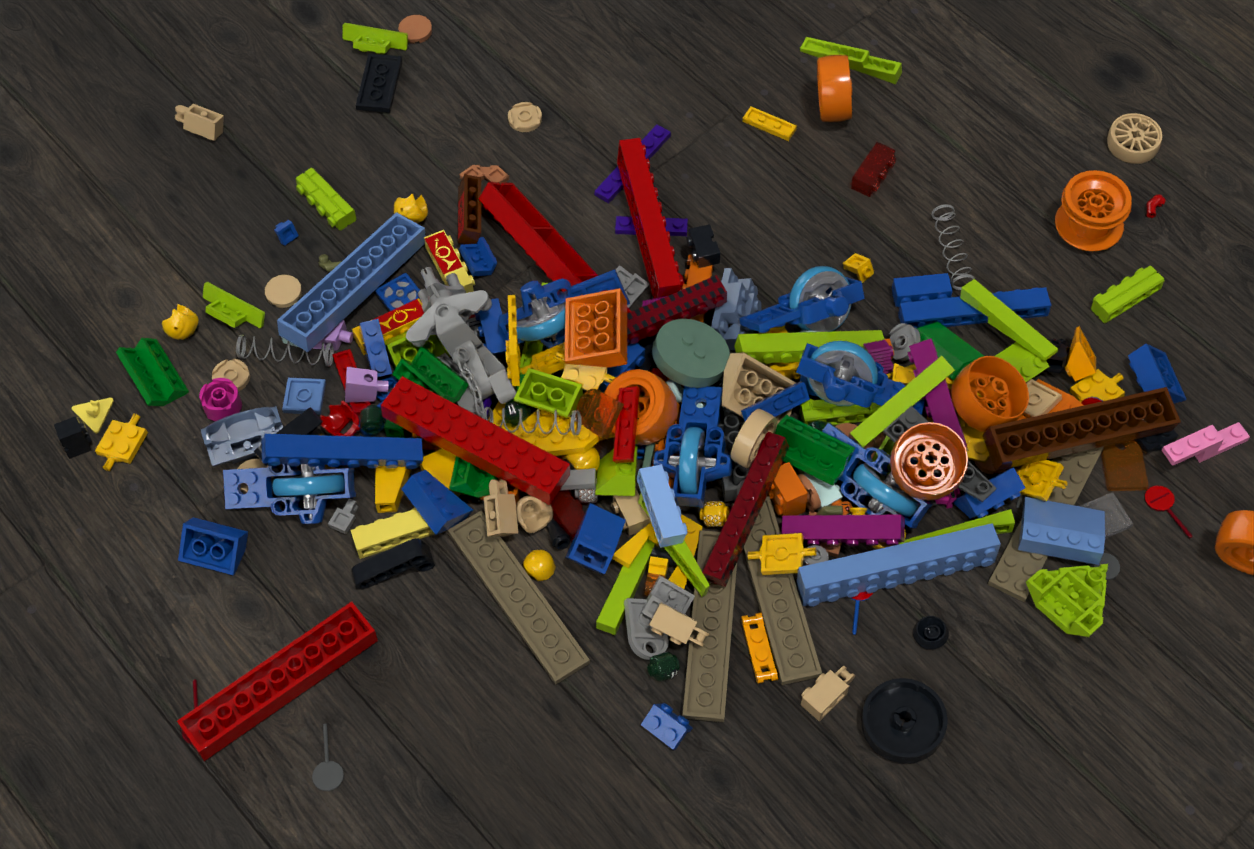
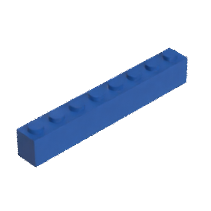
M1046 287L992 293L1022 319L1049 315L1051 302ZM960 296L952 298L943 297L933 300L925 299L914 302L906 301L900 303L898 312L900 323L912 325L916 329L935 322H939L945 327L988 322L986 315L960 299Z
M265 434L261 440L262 463H268L270 466L280 464L299 466L300 464H308L310 467L320 465L338 467L340 465H347L350 468L386 466V468L394 469L399 466L406 469H415L423 461L422 438Z

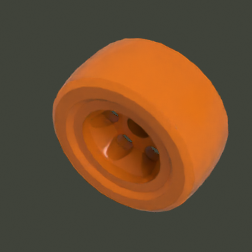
M829 55L819 57L817 60V82L821 120L823 122H840L852 119V81L850 79L848 56Z
M984 356L972 361L959 372L952 383L951 398L957 413L969 426L978 431L986 432L990 426L1017 421L1028 406L1029 391L1022 375L1009 362L995 356Z
M629 370L614 378L606 388L601 400V416L605 426L615 435L619 388L637 386L640 389L635 445H650L662 439L667 434L669 427L674 424L677 416V400L670 386L659 376L646 370ZM645 392V396L641 398L640 394Z
M933 422L920 423L903 432L895 442L890 459L891 472L896 484L909 496L928 501L940 499L957 489L963 481L968 467L967 450L960 436L948 426ZM924 446L925 450L920 452L917 447ZM932 446L937 447L940 450L937 451L936 449H933ZM932 456L934 458L933 463H929V460H926L925 457ZM942 457L946 458L947 464L941 463ZM911 458H916L918 463L916 465L911 464ZM923 470L926 472V476L922 478L918 475V472ZM935 470H939L941 472L940 477L934 476L933 473Z
M1234 511L1225 516L1220 526L1215 542V551L1227 565L1250 575H1254V511Z

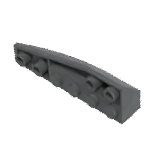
M910 406L886 427L883 432L895 443L907 429L920 423H927L928 421L913 406ZM919 446L917 447L918 451L923 452L925 450V447ZM932 446L933 449H936L937 451L940 450L937 447ZM932 456L925 457L926 460H929V463H933L934 458ZM945 457L941 458L942 464H947ZM911 458L913 461L918 463V460L916 458ZM968 461L966 474L958 488L983 502L997 488ZM939 470L934 471L936 475L941 476Z

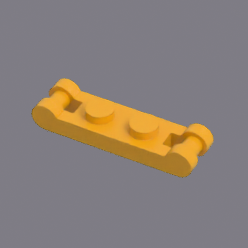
M756 613L755 616L748 617V615L741 616L757 684L764 683V680L769 679L771 681L778 680L762 613ZM757 624V628L750 629V625ZM768 668V671L766 672L761 671V669Z

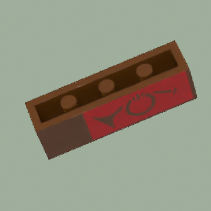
M464 174L459 184L458 243L476 244L481 235V201L479 200L481 195V177Z

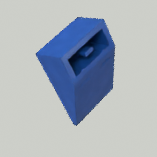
M590 503L565 558L597 573L605 574L614 555L626 519Z

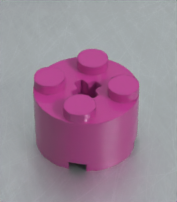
M215 378L211 383L203 385L200 390L199 398L204 412L210 420L217 421L239 413L242 408L238 389L229 379Z

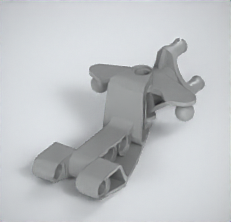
M431 267L425 268L427 274L422 269L421 275L425 281L426 289L420 290L418 296L422 302L424 314L407 331V340L416 347H422L430 335H437L451 357H453V353L458 348H465L470 354V359L466 364L480 388L482 400L493 394L496 395L501 404H506L513 400L517 393V388L512 386V379H508L507 369L483 345L471 330L467 321L473 312L478 313L480 310L488 311L491 308L492 301L487 292L479 290L466 293L464 286L460 284L455 273L446 276L449 286L443 285L435 278ZM468 385L457 403L460 407L477 415L473 393ZM480 403L478 404V410H479V411H481V404H480Z

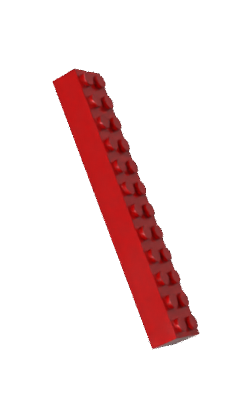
M487 183L479 197L483 207L492 213L494 219L502 224L504 230L512 235L515 242L522 246L525 253L532 257L536 265L542 268L549 279L552 281L566 279L573 286L598 276L513 183ZM627 307V313L632 312V311Z

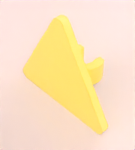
M113 398L97 401L91 400L88 403L72 406V410L97 434L114 400Z

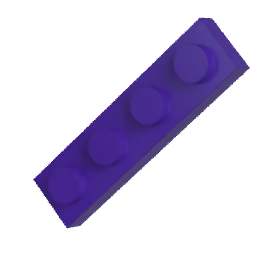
M616 216L615 234L636 235L632 217ZM665 218V229L669 231L670 236H687L688 219Z

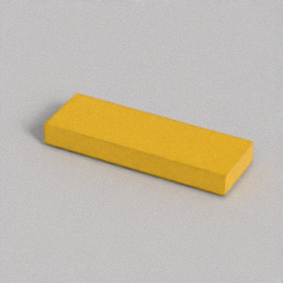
M751 106L742 120L746 124L787 141L790 140L797 129V125Z

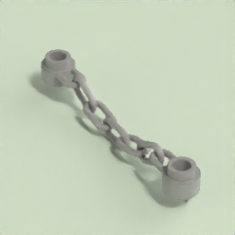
M460 347L453 353L452 359L458 364L463 378L468 382L472 390L475 410L480 417L484 410L482 394L476 380L473 378L472 372L466 364L470 359V354L465 348ZM479 403L481 404V411L478 410Z

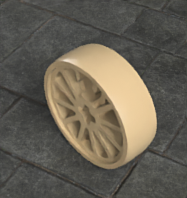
M1137 113L1118 117L1111 125L1107 136V144L1111 153L1119 160L1131 164H1141L1153 159L1162 143V130L1157 122L1148 116Z
M756 409L740 429L731 450V459L737 464L750 469L767 431L775 432L777 418L764 410Z

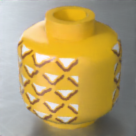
M708 501L704 504L703 508H700V520H704V524L707 527H723L730 514L729 507L722 501Z

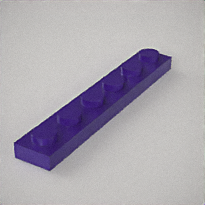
M656 124L642 139L641 143L646 147V159L650 160L671 137L670 131ZM618 166L594 191L596 197L608 204L623 189Z

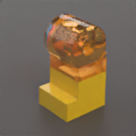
M650 556L645 595H649L659 575L666 579L668 559Z

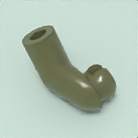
M323 254L319 256L318 263L323 269L331 272L342 261L331 262L328 260V255Z
M823 506L817 512V515H843V506Z

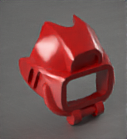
M342 400L340 402L341 405H329L330 415H320L323 421L320 426L332 436H353L360 430L358 426L359 417L346 402ZM349 421H353V425L346 433H339Z

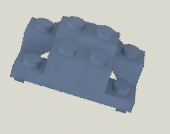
M724 268L723 277L720 281L727 291V302L720 307H715L711 327L724 338L729 350H735L734 345L738 334H754L755 330L741 326L739 318L760 311L761 301L757 298L758 289L751 278L738 279L732 268Z
M277 406L261 407L217 420L201 429V433L211 464L215 467L231 461L234 464L256 457L257 455L254 453V450L262 444L261 440L264 435L276 434L283 428Z

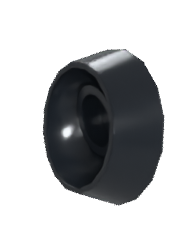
M926 616L915 624L913 637L921 647L937 649L947 642L949 630L940 618Z

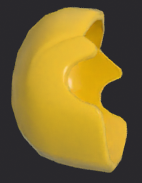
M545 550L531 551L523 562L526 573L537 581L549 579L556 569L552 556Z

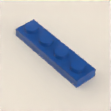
M798 382L741 410L744 421L756 409L764 410L776 417L810 400L805 383Z

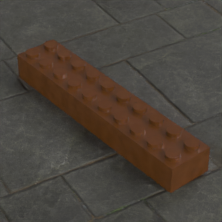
M1167 387L990 426L982 436L994 469L999 471L1169 432L1180 424L1181 421Z

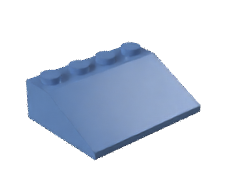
M1030 497L1024 498L1018 550L1099 565L1104 553L1105 511Z

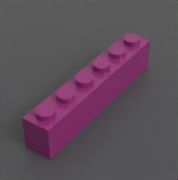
M932 338L910 345L911 351L907 352L910 362H914L916 370H913L915 378L939 358ZM945 379L922 398L926 399L928 403L925 409L928 418L932 417L934 423L948 426L955 431L963 440L966 450L969 451Z
M902 515L782 516V534L802 533L803 543H807L809 546L819 545V543H827L829 546H838L839 543H846L849 546H857L859 543L877 546L878 542H886V545L895 546L899 542H904L905 518Z

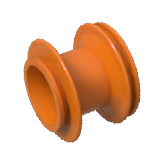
M1085 171L1075 175L1062 192V205L1057 210L1055 216V225L1059 235L1068 244L1085 251H1101L1114 246L1122 237L1124 221L1128 218L1131 211L1132 197L1127 185L1117 176L1104 171Z

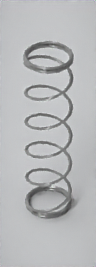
M944 204L934 208L931 215L933 219L937 220L935 222L936 230L941 233L939 242L945 246L943 256L949 260L946 268L953 274L950 281L952 288L961 290L962 287L954 285L955 281L964 277L975 278L967 274L972 270L971 267L960 268L955 273L951 272L948 268L950 261H961L967 258L968 255L960 253L948 259L944 254L946 247H958L964 242L961 239L953 240L947 245L941 242L942 233L953 234L960 229L959 226H951L944 230L958 227L956 231L944 233V231L941 232L937 229L938 220L947 221L953 219L956 215L953 206ZM950 207L952 209V212L945 213L939 218L934 216V212L940 208ZM962 241L959 245L948 246L952 242ZM963 254L966 255V257L962 259L952 260L956 256ZM962 269H970L966 273L957 274V272ZM954 275H960L954 278V280L952 281Z
M240 335L236 343V354L241 359L247 358L254 346L255 354L259 360H264L271 348L273 358L277 362L283 360L288 350L291 361L297 364L302 359L305 350H303L300 359L294 362L290 353V341H288L281 360H277L274 356L273 338L271 337L268 351L265 357L261 359L256 352L255 336H253L252 347L246 357H244L246 351L245 336ZM242 339V352L240 354V342ZM324 342L322 343L319 357L315 363L310 362L308 352H306L308 362L311 365H315L323 351L325 365L327 367L331 366L333 361L332 354H334L332 343H328L325 350ZM329 348H330V358H329V362H328V354H329Z
M490 407L484 408L482 418L487 420V410H489L490 422L493 423L492 409ZM505 408L502 409L503 419L499 427L504 423L505 428L510 433L515 432L520 423L523 430L528 434L535 430L537 424L544 434H549L555 424L562 435L567 434L571 429L572 434L577 436L581 430V414L578 410L572 411L570 427L566 433H562L558 428L556 420L557 410H555L553 426L549 432H544L540 426V410L538 409L535 427L532 431L528 432L522 423L521 408L518 426L515 430L510 431L504 420ZM577 413L578 426L577 431L575 433L574 420L575 415Z

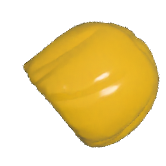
M413 194L407 198L398 197L394 202V214L397 212L417 224L425 220L428 215L427 204L422 195L416 200Z
M178 304L177 310H172V316L162 321V327L164 332L171 338L183 340L194 333L199 319L192 310Z
M594 447L590 448L586 453L561 456V459L568 460L575 470L595 468L597 472L600 465V456Z

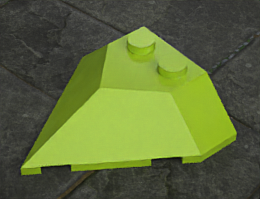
M1101 564L1099 567H1090L1089 565L1064 567L1054 571L1041 569L1026 581L1036 608L1066 634L1090 637L1102 626L1108 564Z

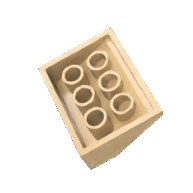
M744 352L730 353L724 369L722 406L743 417L741 410L796 384V382ZM792 409L776 416L777 424L785 415L790 416Z

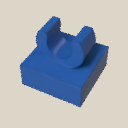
M290 220L284 223L280 222L275 226L276 229L274 230L277 237L284 246L299 236Z

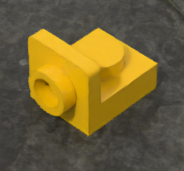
M853 254L842 263L844 269L857 274L858 280L862 281V283L874 274L871 260L859 254Z

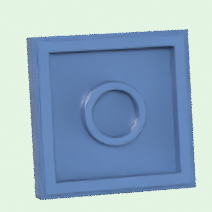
M288 378L282 408L283 413L302 414L311 407L317 415H321L326 380Z

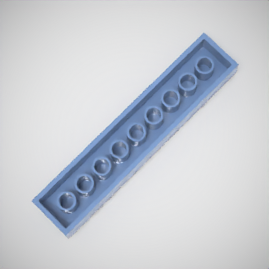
M396 212L277 320L279 336L309 352L425 244V228Z
M993 523L798 567L796 587L802 606H816L820 602H834L842 597H855L865 591L873 593L881 588L891 589L903 583L912 584L917 580H930L938 575H951L956 571H969L977 566H990L995 563L1001 544Z

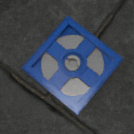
M404 273L377 288L375 293L387 309L392 311L418 299L420 289L409 275Z

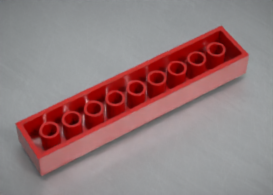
M640 138L619 140L617 165L653 299L669 296L681 291L680 288L683 287V280L678 275V262L674 261V247L670 246L669 243L670 233L665 229L666 219L661 214V202L657 200L658 190L657 187L653 186L654 176L649 171V159L645 157L646 147L644 144L642 145Z
M403 376L381 404L382 417L489 474L505 480L508 484L548 505L552 503L570 476V464Z
M350 602L177 720V723L203 761H205L377 642L376 632L354 603Z

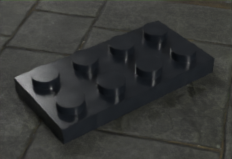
M368 54L355 105L356 110L390 113L402 65V56Z

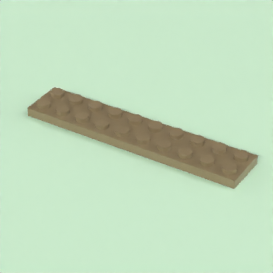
M1104 447L1053 458V462L1061 463L1064 466L1059 479L1067 481V486H1065V489L1054 487L1047 501L1075 505ZM1021 519L988 585L1025 602L1030 593L1026 581L1043 568L1048 556L1018 550Z
M768 496L744 545L743 552L763 616V622L781 685L818 678L822 671L793 574L762 575L760 559L748 560V551H760L762 535L781 534L770 497Z
M482 511L448 529V534L555 685L590 664V659L500 536H487L486 517Z
M700 530L697 564L702 572L721 532ZM737 563L726 587L708 581L710 587L707 594L703 597L694 588L695 597L693 599L692 619L697 621L696 627L708 632L709 636L705 637L703 647L691 640L689 641L683 717L686 719L724 722ZM693 629L690 636L696 638L699 632Z

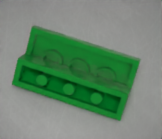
M939 322L917 328L920 333V342L932 338L938 357L943 356L955 371L948 376L952 380L972 361L984 357L983 354Z
M141 338L135 348L119 347L116 351V354L148 406H165L188 394L189 390L157 339Z
M420 347L412 362L401 358L392 373L398 380L403 376L453 403L461 399L469 385L468 382L425 347Z
M785 415L777 424L775 434L786 437L789 444V449L783 462H790L792 466L833 486L842 476L855 451V447L788 415Z
M456 456L449 488L453 491L479 498L490 495L489 483L491 480L498 481V478Z

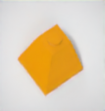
M1080 326L1075 330L1067 356V366H1065L1068 376H1072L1074 381L1096 373V356Z

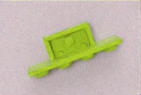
M350 23L343 24V40L353 41V48L359 49V51H373L376 54H384L390 48L407 50L408 48L407 33Z
M209 282L204 283L203 298L211 302V304L206 306L205 313L233 328L245 321L258 328L263 327L264 311Z

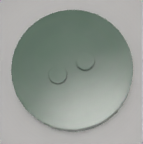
M676 319L663 325L652 347L654 362L666 377L678 384L694 388L707 387L719 381L724 374V369L730 356L726 341L715 329L705 323L692 319Z

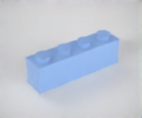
M662 464L639 469L636 480L660 548L683 543L687 535V526L685 523H682L681 510L679 506H676L675 493L673 488L669 486L667 471H664Z

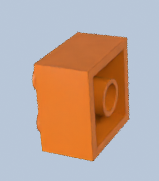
M790 462L780 466L767 497L769 496L770 500L772 499L778 515L796 516L805 512L808 492Z

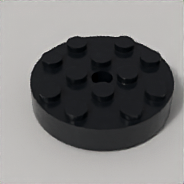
M906 678L892 679L877 686L867 697L861 717L862 731L870 747L883 758L904 764L916 763L934 754L944 739L948 724L946 708L938 694L924 683ZM900 718H905L909 722H904L902 727V721L900 720Z

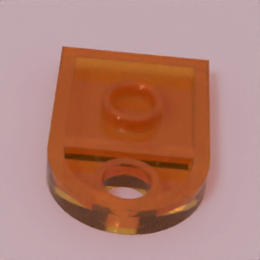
M590 389L581 396L576 411L578 410L581 414V425L608 440L624 404L602 391Z
M1134 440L1117 443L1123 444L1126 448L1124 450L1118 449L1116 444L1104 446L1102 460L1108 491L1147 490L1149 485L1143 453L1138 443Z

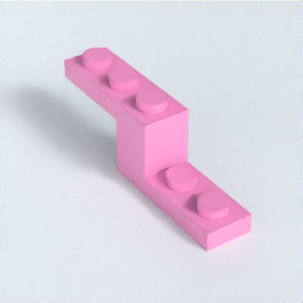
M1239 422L1220 431H1217L1213 425H1210L1164 446L1161 451L1172 466L1193 456L1199 462H1202L1248 441L1250 436Z

